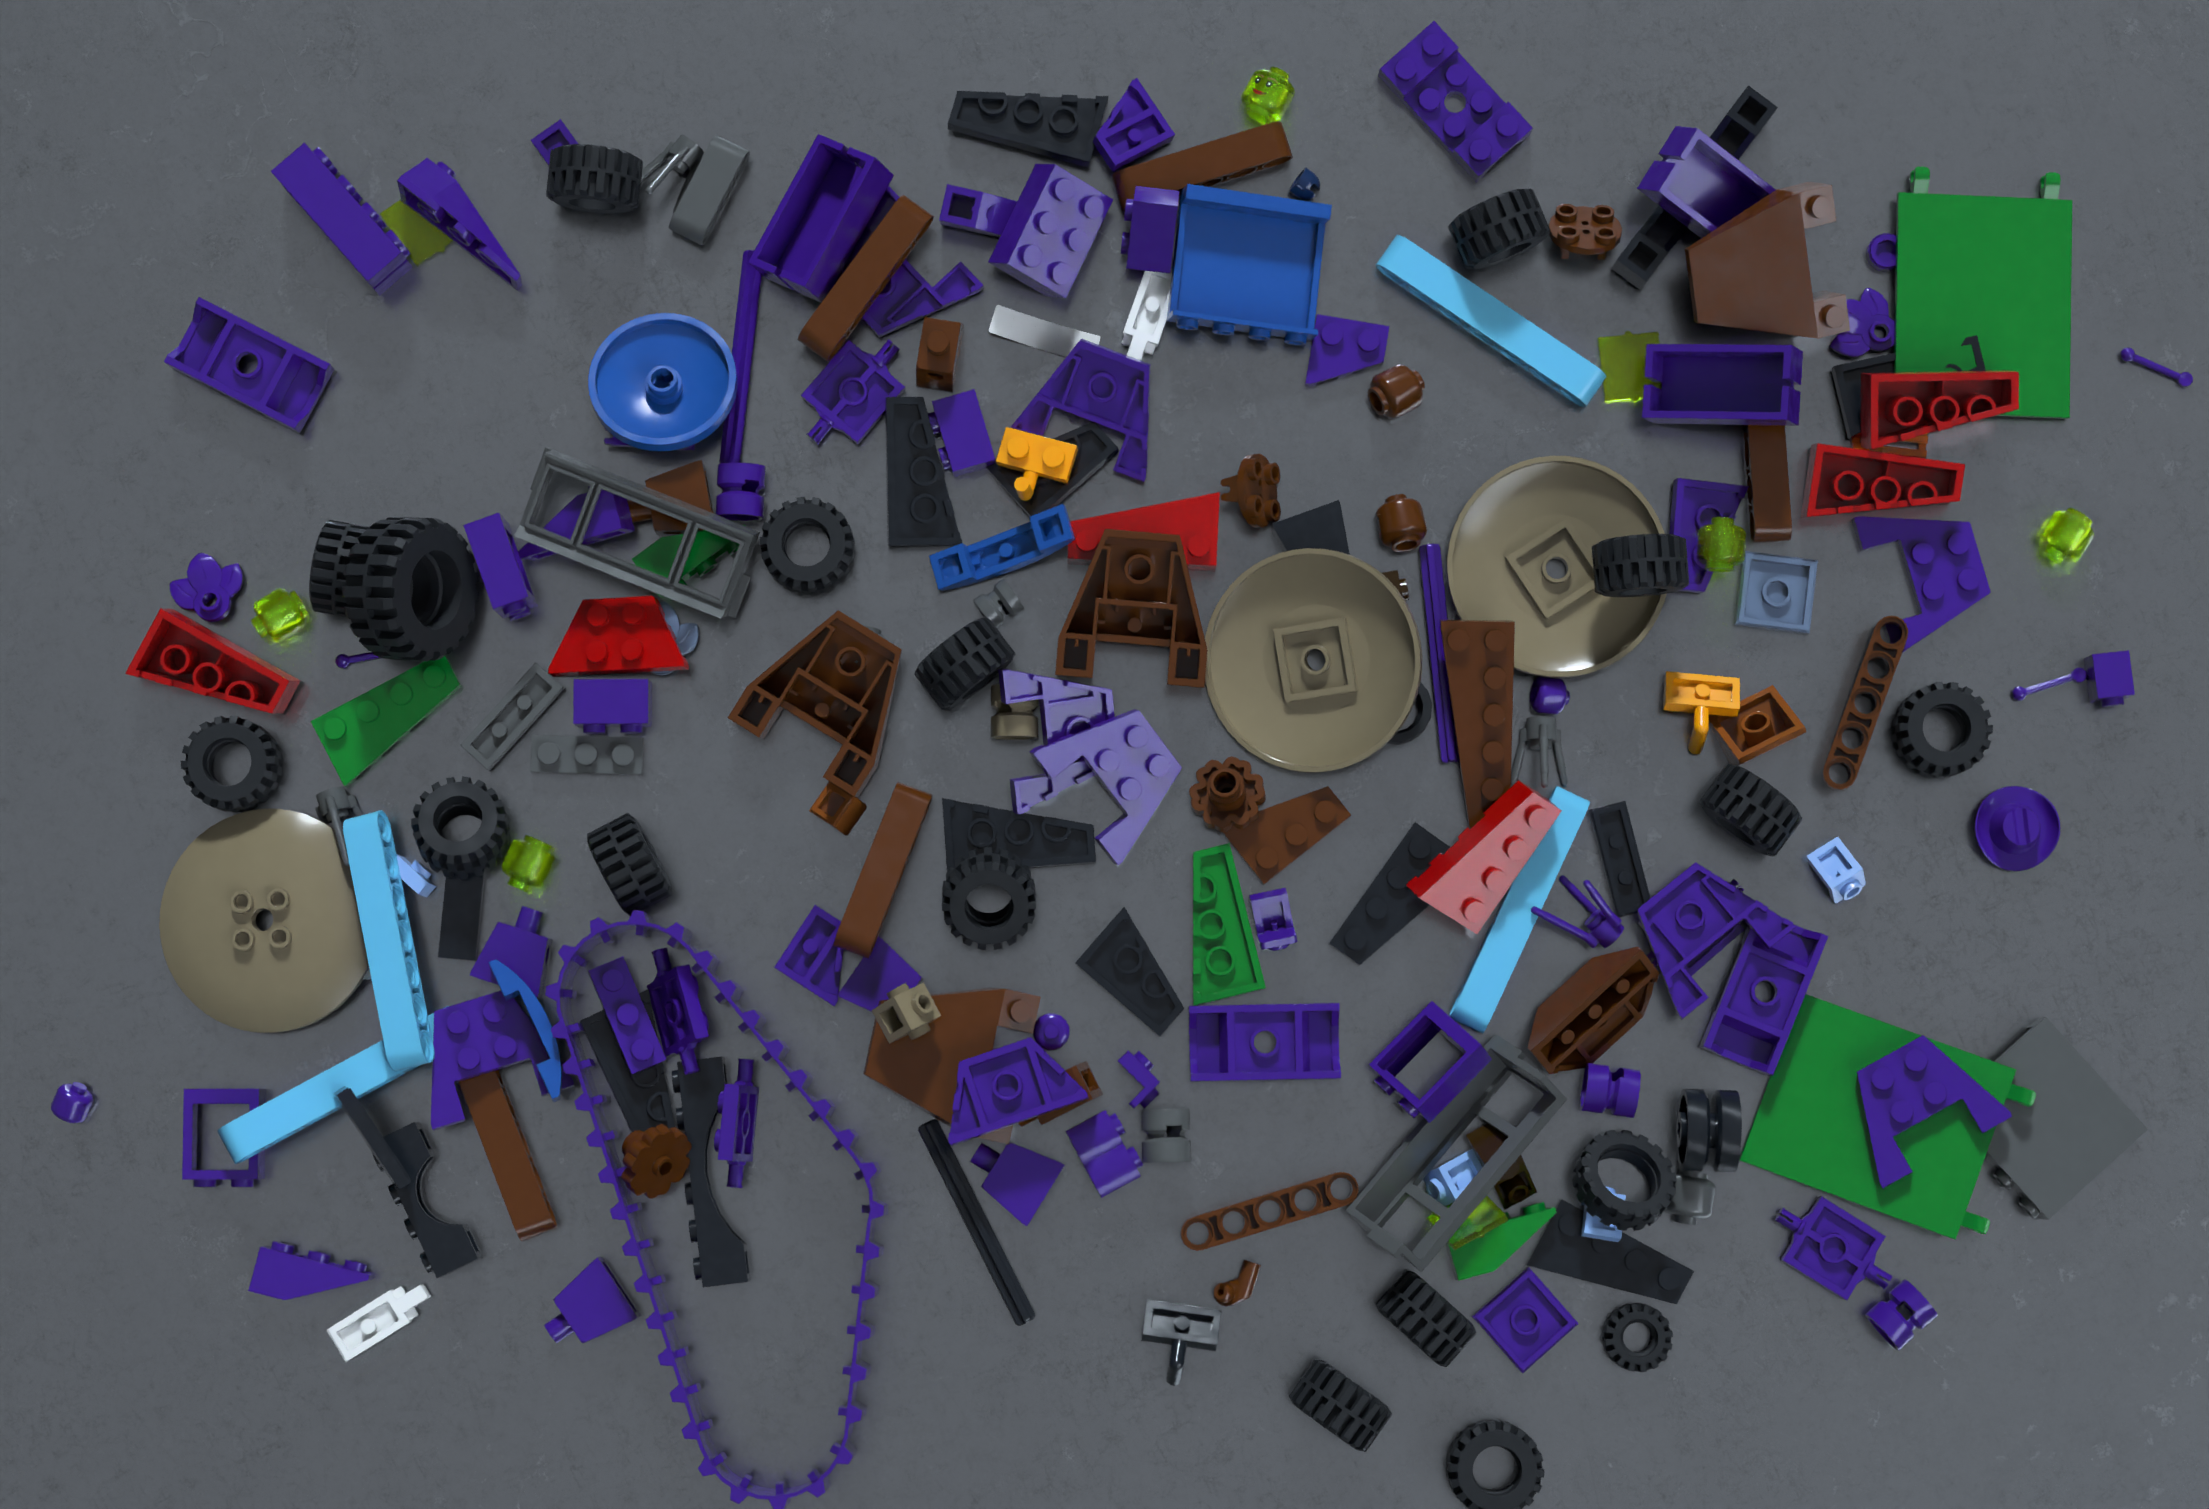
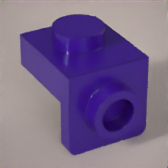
M1286 888L1249 895L1256 935L1262 950H1282L1287 948L1289 944L1298 942Z
M1127 1051L1117 1062L1143 1087L1129 1105L1134 1109L1140 1104L1145 1109L1160 1094L1155 1088L1160 1081L1150 1072L1154 1065L1140 1051L1135 1055Z

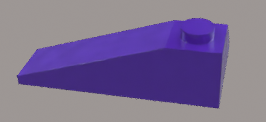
M426 158L401 175L397 183L401 201L517 291L522 286L521 275L457 180L454 179L456 174L451 168L441 161L435 164Z

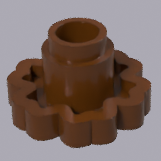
M1232 756L1228 757L1223 764L1217 760H1210L1205 767L1200 768L1196 772L1198 783L1191 786L1189 790L1191 805L1195 814L1203 815L1206 827L1216 828L1217 831L1225 833L1231 829L1232 825L1238 829H1245L1250 825V822L1252 823L1259 818L1258 806L1266 800L1263 778L1259 774H1252V768L1248 761L1239 760Z
M664 1124L648 1128L646 1131H633L625 1138L622 1144L623 1164L627 1168L623 1171L621 1178L625 1182L626 1187L637 1196L644 1194L649 1199H653L658 1195H664L669 1191L671 1182L675 1183L683 1178L686 1169L690 1165V1159L686 1155L691 1150L692 1145L682 1131L676 1127L669 1129Z

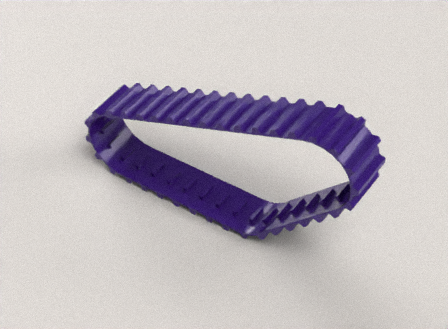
M633 910L628 921L613 924L598 917L590 921L591 934L583 938L576 947L563 945L560 948L558 954L564 961V965L560 971L558 982L546 986L545 996L556 1001L557 1014L560 1020L551 1028L553 1038L566 1040L572 1056L562 1065L565 1074L578 1076L583 1090V1094L574 1101L576 1109L590 1111L595 1130L586 1137L588 1145L591 1147H601L607 1166L598 1173L600 1182L612 1183L619 1200L610 1209L612 1219L625 1220L631 1237L622 1246L624 1255L637 1256L643 1273L634 1282L636 1292L649 1293L655 1310L645 1319L648 1329H661L667 1347L658 1355L659 1363L663 1366H673L679 1383L670 1392L672 1402L685 1403L691 1420L681 1429L684 1439L697 1440L704 1456L698 1470L702 1476L716 1474L723 1483L730 1486V1500L737 1504H740L747 1496H751L757 1499H768L773 1509H785L792 1497L806 1491L818 1498L831 1486L829 1474L836 1465L850 1464L854 1459L858 1449L850 1441L853 1424L862 1420L866 1415L867 1405L856 1400L858 1381L866 1379L871 1372V1365L861 1360L862 1341L871 1338L875 1334V1325L865 1320L867 1300L879 1295L880 1285L869 1280L871 1259L882 1256L884 1251V1245L873 1240L876 1218L888 1214V1204L878 1200L877 1188L874 1179L882 1170L878 1162L865 1163L854 1147L860 1136L854 1129L841 1131L833 1122L831 1117L837 1108L833 1102L828 1099L817 1101L810 1093L808 1087L813 1080L810 1073L803 1069L793 1071L786 1063L785 1058L790 1051L787 1044L778 1039L769 1041L761 1030L767 1021L763 1014L756 1010L746 1012L738 1001L744 992L740 985L732 980L722 982L715 972L721 963L716 955L707 950L698 952L690 944L693 932L677 922L665 929L655 924L651 915L639 910ZM636 930V936L647 937V930L666 933L671 936L667 942L668 945L677 949L682 944L697 962L691 969L697 975H700L703 971L720 990V993L714 998L720 1004L726 1001L731 1004L744 1021L738 1028L742 1033L746 1034L751 1030L767 1050L761 1057L767 1063L773 1059L778 1063L791 1080L785 1087L789 1092H793L796 1089L801 1092L815 1110L808 1116L813 1122H816L819 1118L824 1121L838 1139L832 1146L836 1151H840L843 1147L848 1151L860 1168V1171L854 1173L856 1179L864 1178L869 1190L870 1205H862V1213H869L865 1245H856V1253L864 1254L860 1285H852L851 1293L859 1294L856 1325H848L847 1334H855L852 1365H844L842 1373L850 1375L847 1406L841 1405L838 1410V1415L846 1416L844 1438L841 1445L835 1442L830 1449V1452L837 1455L831 1466L821 1475L815 1468L807 1474L810 1481L800 1486L786 1488V1481L777 1482L775 1484L776 1488H765L752 1484V1476L746 1474L741 1478L733 1473L723 1462L728 1458L724 1451L718 1455L708 1432V1429L713 1426L712 1419H704L696 1392L702 1390L700 1383H692L684 1358L685 1355L690 1354L688 1346L681 1348L672 1319L678 1317L676 1310L669 1312L660 1283L666 1282L664 1274L657 1276L648 1248L654 1246L653 1239H645L637 1215V1211L643 1210L641 1203L633 1202L630 1190L621 1178L623 1171L627 1167L621 1166L613 1141L619 1138L617 1131H610L601 1105L606 1103L607 1099L605 1095H598L590 1071V1068L596 1067L594 1059H586L578 1034L584 1031L581 1023L574 1022L571 998H577V991L572 990L574 977L580 966L586 967L589 963L585 959L587 955L602 942L607 945L614 943L615 941L612 936L626 931Z

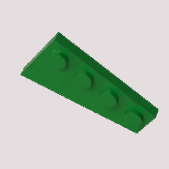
M446 655L435 661H424L311 721L344 787H349L362 772L375 764L397 741H401L410 733V730L423 718L428 717L462 686Z
M1230 843L1193 852V1006L1265 989L1266 986Z

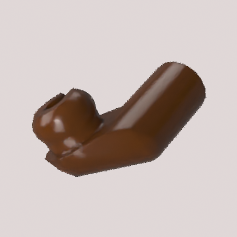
M1243 1260L1238 1278L1225 1283H1219L1215 1286L1213 1290L1214 1299L1222 1306H1233L1249 1299L1252 1296L1261 1265Z

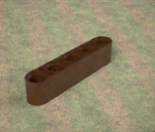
M1277 121L1124 168L1112 174L1111 179L1121 210L1125 212L1126 199H1134L1136 186L1180 191V196L1181 190L1187 184L1211 187L1278 166L1291 160L1293 155L1282 122Z
M902 195L807 321L797 340L826 361H830L925 234L934 216L905 195Z
M1742 425L1746 484L1749 486L1747 499L1751 540L1753 543L1790 541L1792 536V519L1785 425Z
M1887 616L1878 621L1868 644L1823 768V781L1832 790L1842 791L1852 786L1858 775L1908 638L1907 625L1897 616ZM1894 624L1901 631V639L1893 644L1886 643L1880 636V629L1884 625ZM1881 659L1886 662L1889 670L1884 678L1877 679L1870 676L1867 665L1871 660ZM1860 694L1871 695L1876 703L1874 711L1868 714L1859 712L1855 708V698ZM1850 728L1860 731L1863 737L1862 745L1855 749L1846 747L1842 742L1843 732ZM1837 763L1846 765L1850 770L1849 780L1843 784L1833 782L1829 777V769L1832 765Z
M897 782L840 923L833 946L868 959L870 958L933 797L932 794Z
M499 1069L460 1081V1087L519 1239L525 1241L557 1228L553 1210Z
M1331 1173L1193 1216L1182 1224L1180 1236L1183 1243L1192 1250L1208 1249L1346 1206L1356 1199L1359 1191L1358 1183L1348 1173ZM1338 1178L1346 1179L1351 1185L1349 1196L1343 1200H1338L1331 1194V1184ZM1302 1189L1310 1190L1315 1196V1204L1308 1211H1301L1295 1205V1195ZM1266 1200H1272L1279 1206V1216L1272 1222H1265L1259 1216V1207ZM1231 1211L1239 1212L1244 1220L1242 1229L1236 1233H1229L1223 1227V1218ZM1193 1223H1203L1208 1229L1207 1239L1201 1244H1193L1187 1238V1229Z

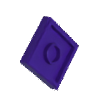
M1528 1266L1472 1315L1474 1320L1521 1373H1524L1579 1324Z

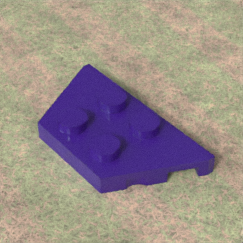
M1029 1037L959 1062L948 1141L950 1146L1089 1099V1096L1054 1059Z

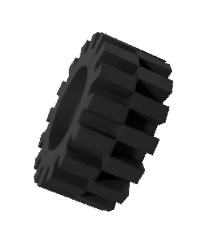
M1642 1303L1625 1304L1618 1310L1615 1309L1611 1313V1317L1606 1319L1604 1323L1606 1325L1605 1330L1602 1331V1338H1604L1603 1347L1607 1351L1608 1357L1618 1366L1633 1372H1647L1649 1369L1657 1368L1661 1361L1667 1359V1353L1672 1349L1673 1345L1671 1343L1673 1332L1669 1328V1321L1658 1309ZM1643 1323L1651 1331V1343L1642 1352H1632L1624 1344V1331L1630 1324Z

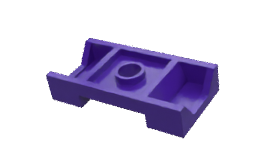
M1433 21L1380 68L1378 77L1477 183L1500 158L1516 144L1525 140L1531 134L1533 127L1509 101L1505 103L1458 52L1459 47ZM1450 95H1458L1464 100L1465 108L1457 113L1450 112L1445 107V98Z
M198 297L195 303L193 320L179 346L169 353L164 360L169 367L220 391L299 434L335 370L322 359ZM249 354L256 356L258 360L257 368L249 374L241 373L238 367L240 359Z
M1747 926L1741 941V949L1717 1009L1711 1016L1699 1047L1768 1076L1773 1075L1828 936L1796 926L1795 929L1768 949L1753 930ZM1760 981L1770 982L1775 989L1773 999L1767 1003L1761 1002L1755 995V987Z
M1339 1003L1188 1007L1190 1082L1341 1078ZM1267 1031L1275 1037L1276 1045L1271 1052L1261 1053L1255 1048L1254 1038L1259 1032Z

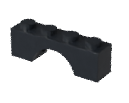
M413 1122L384 1136L383 1138L411 1178V1183L400 1190L394 1184L389 1185L388 1189L397 1206L402 1204L409 1217L404 1220V1223L413 1240L418 1238L424 1252L420 1254V1258L428 1274L434 1272L436 1278H442L482 1259L483 1256L468 1224H451L438 1219L428 1210L421 1194L423 1173L436 1155L421 1123ZM373 1154L374 1160L381 1172H383L384 1169L382 1168V1166Z

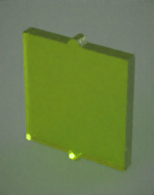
M401 199L380 213L389 228L410 251L411 254L409 256L417 267L436 253H444L446 251L445 247L454 242L404 204Z
M1626 331L1624 335L1599 337L1597 339L1600 368L1607 376L1602 383L1604 402L1631 399L1633 403H1636L1640 398H1643L1644 385H1653L1662 390V383H1655L1644 377L1646 344H1660L1658 332L1632 334L1630 331Z
M1486 1196L1447 1243L1456 1250L1478 1237H1484L1485 1233L1507 1222L1508 1218ZM1435 1214L1427 1217L1432 1227L1440 1219Z

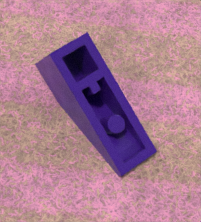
M602 489L582 544L590 545L635 531L626 498ZM587 493L577 495L543 528L571 539ZM529 542L518 551L520 559L531 561L557 554Z

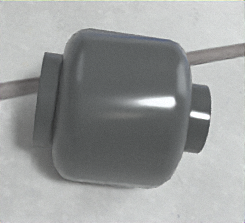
M1679 1169L1678 1175H1676L1677 1182L1673 1186L1676 1188V1193L1666 1208L1668 1213L1675 1214L1674 1222L1696 1226L1697 1219H1706L1711 1216L1716 1187L1712 1181L1708 1180L1709 1174Z

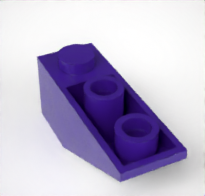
M947 184L939 221L941 225L1000 238L1017 201Z
M272 1241L271 1247L262 1246L259 1249L248 1291L281 1300H289L373 1280L375 1273L367 1272V1264L345 1259L344 1265L330 1262L331 1255L309 1250L308 1256L293 1253L295 1247L293 1245Z

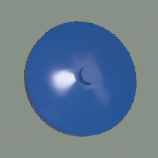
M656 313L638 317L621 325L601 343L590 365L588 389L597 418L615 438L638 449L658 452L672 451L700 442L711 435L724 422L736 398L737 372L733 355L728 345L713 328L702 321L686 315Z

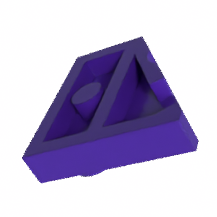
M1136 78L1132 80L1120 101L1117 102L1106 122L1103 123L1095 135L1093 144L1111 171H1114L1171 142L1175 133Z
M814 905L774 968L835 1007L838 1002L843 949L835 947L833 944L841 921Z

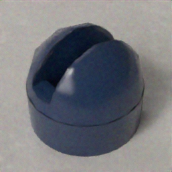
M1305 167L1292 183L1289 192L1302 200H1310L1315 197L1310 188L1320 191V180L1315 173Z

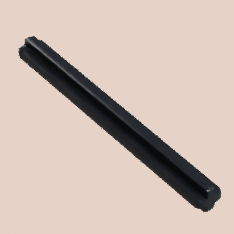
M933 1119L918 1127V1131L1015 1324L1021 1326L1033 1320L1035 1313L938 1120Z

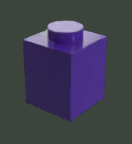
M2129 650L2092 654L2084 658L2089 702L2101 701L2102 707H2114L2124 705V698L2135 695Z

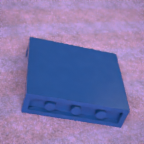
M1187 184L1180 194L1167 321L1176 322V327L1184 330H1198V326L1212 327V332L1220 335H1234L1235 331L1249 333L1248 337L1255 340H1270L1271 336L1285 338L1284 342L1287 344L1306 345L1307 341H1311L1318 336V330L1314 329L1325 224L1331 218L1332 205Z

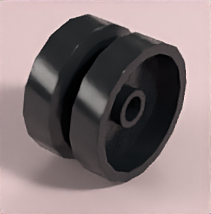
M1682 1089L1677 1118V1151L1680 1170L1702 1171L1706 1166L1709 1154V1161L1715 1172H1736L1740 1158L1742 1134L1741 1103L1738 1091L1716 1090L1709 1106V1099L1704 1089Z

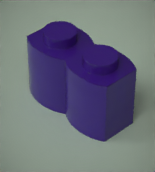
M1103 1110L1065 1131L1101 1198L1141 1177L1138 1169L1143 1166V1163L1133 1146L1126 1149L1120 1136L1126 1132L1116 1113L1109 1116L1106 1110Z

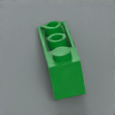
M706 530L698 531L679 583L687 585L686 581L695 574L702 577L718 565L716 562L717 558L725 552H728L730 555L736 553L740 544ZM684 534L661 537L632 558V561L636 566L668 578Z
M1540 1202L1522 1207L1523 1215L1510 1218L1508 1212L1486 1217L1488 1224L1473 1228L1472 1221L1463 1223L1446 1243L1455 1280L1460 1281L1495 1271L1557 1213L1556 1208H1546L1545 1203Z

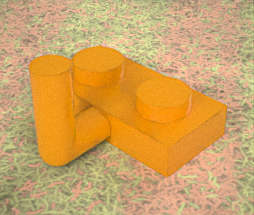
M1006 427L996 458V464L1024 472L1023 477L1015 480L1014 487L1019 498L1023 501H1028L1032 498L1038 476L1068 484L1078 447L1074 444Z
M1666 671L1664 677L1663 710L1694 713V728L1688 745V750L1692 754H1700L1703 750L1709 730V715L1738 717L1740 710V678Z

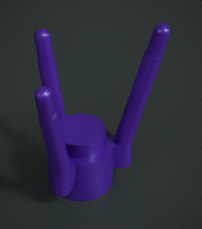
M1561 875L1559 877L1560 882L1591 914L1584 924L1588 928L1587 932L1536 906L1531 908L1533 914L1584 940L1591 948H1595L1598 943L1603 948L1609 947L1624 930V926L1621 924L1622 920L1612 912L1589 880H1585L1583 885L1600 909H1597L1566 876Z

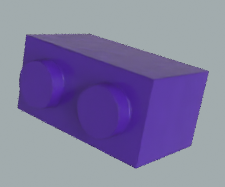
M1136 186L1134 199H1126L1124 221H1131L1130 233L1123 232L1120 254L1128 255L1127 269L1170 273L1180 191Z
M975 389L932 401L934 412L928 413L933 434L941 433L945 446L938 448L944 470L951 468L953 476L957 477L985 469L996 463Z
M574 679L573 724L577 727H583V733L604 734L605 727H620V733L624 734L643 733V727H652V682L649 679Z

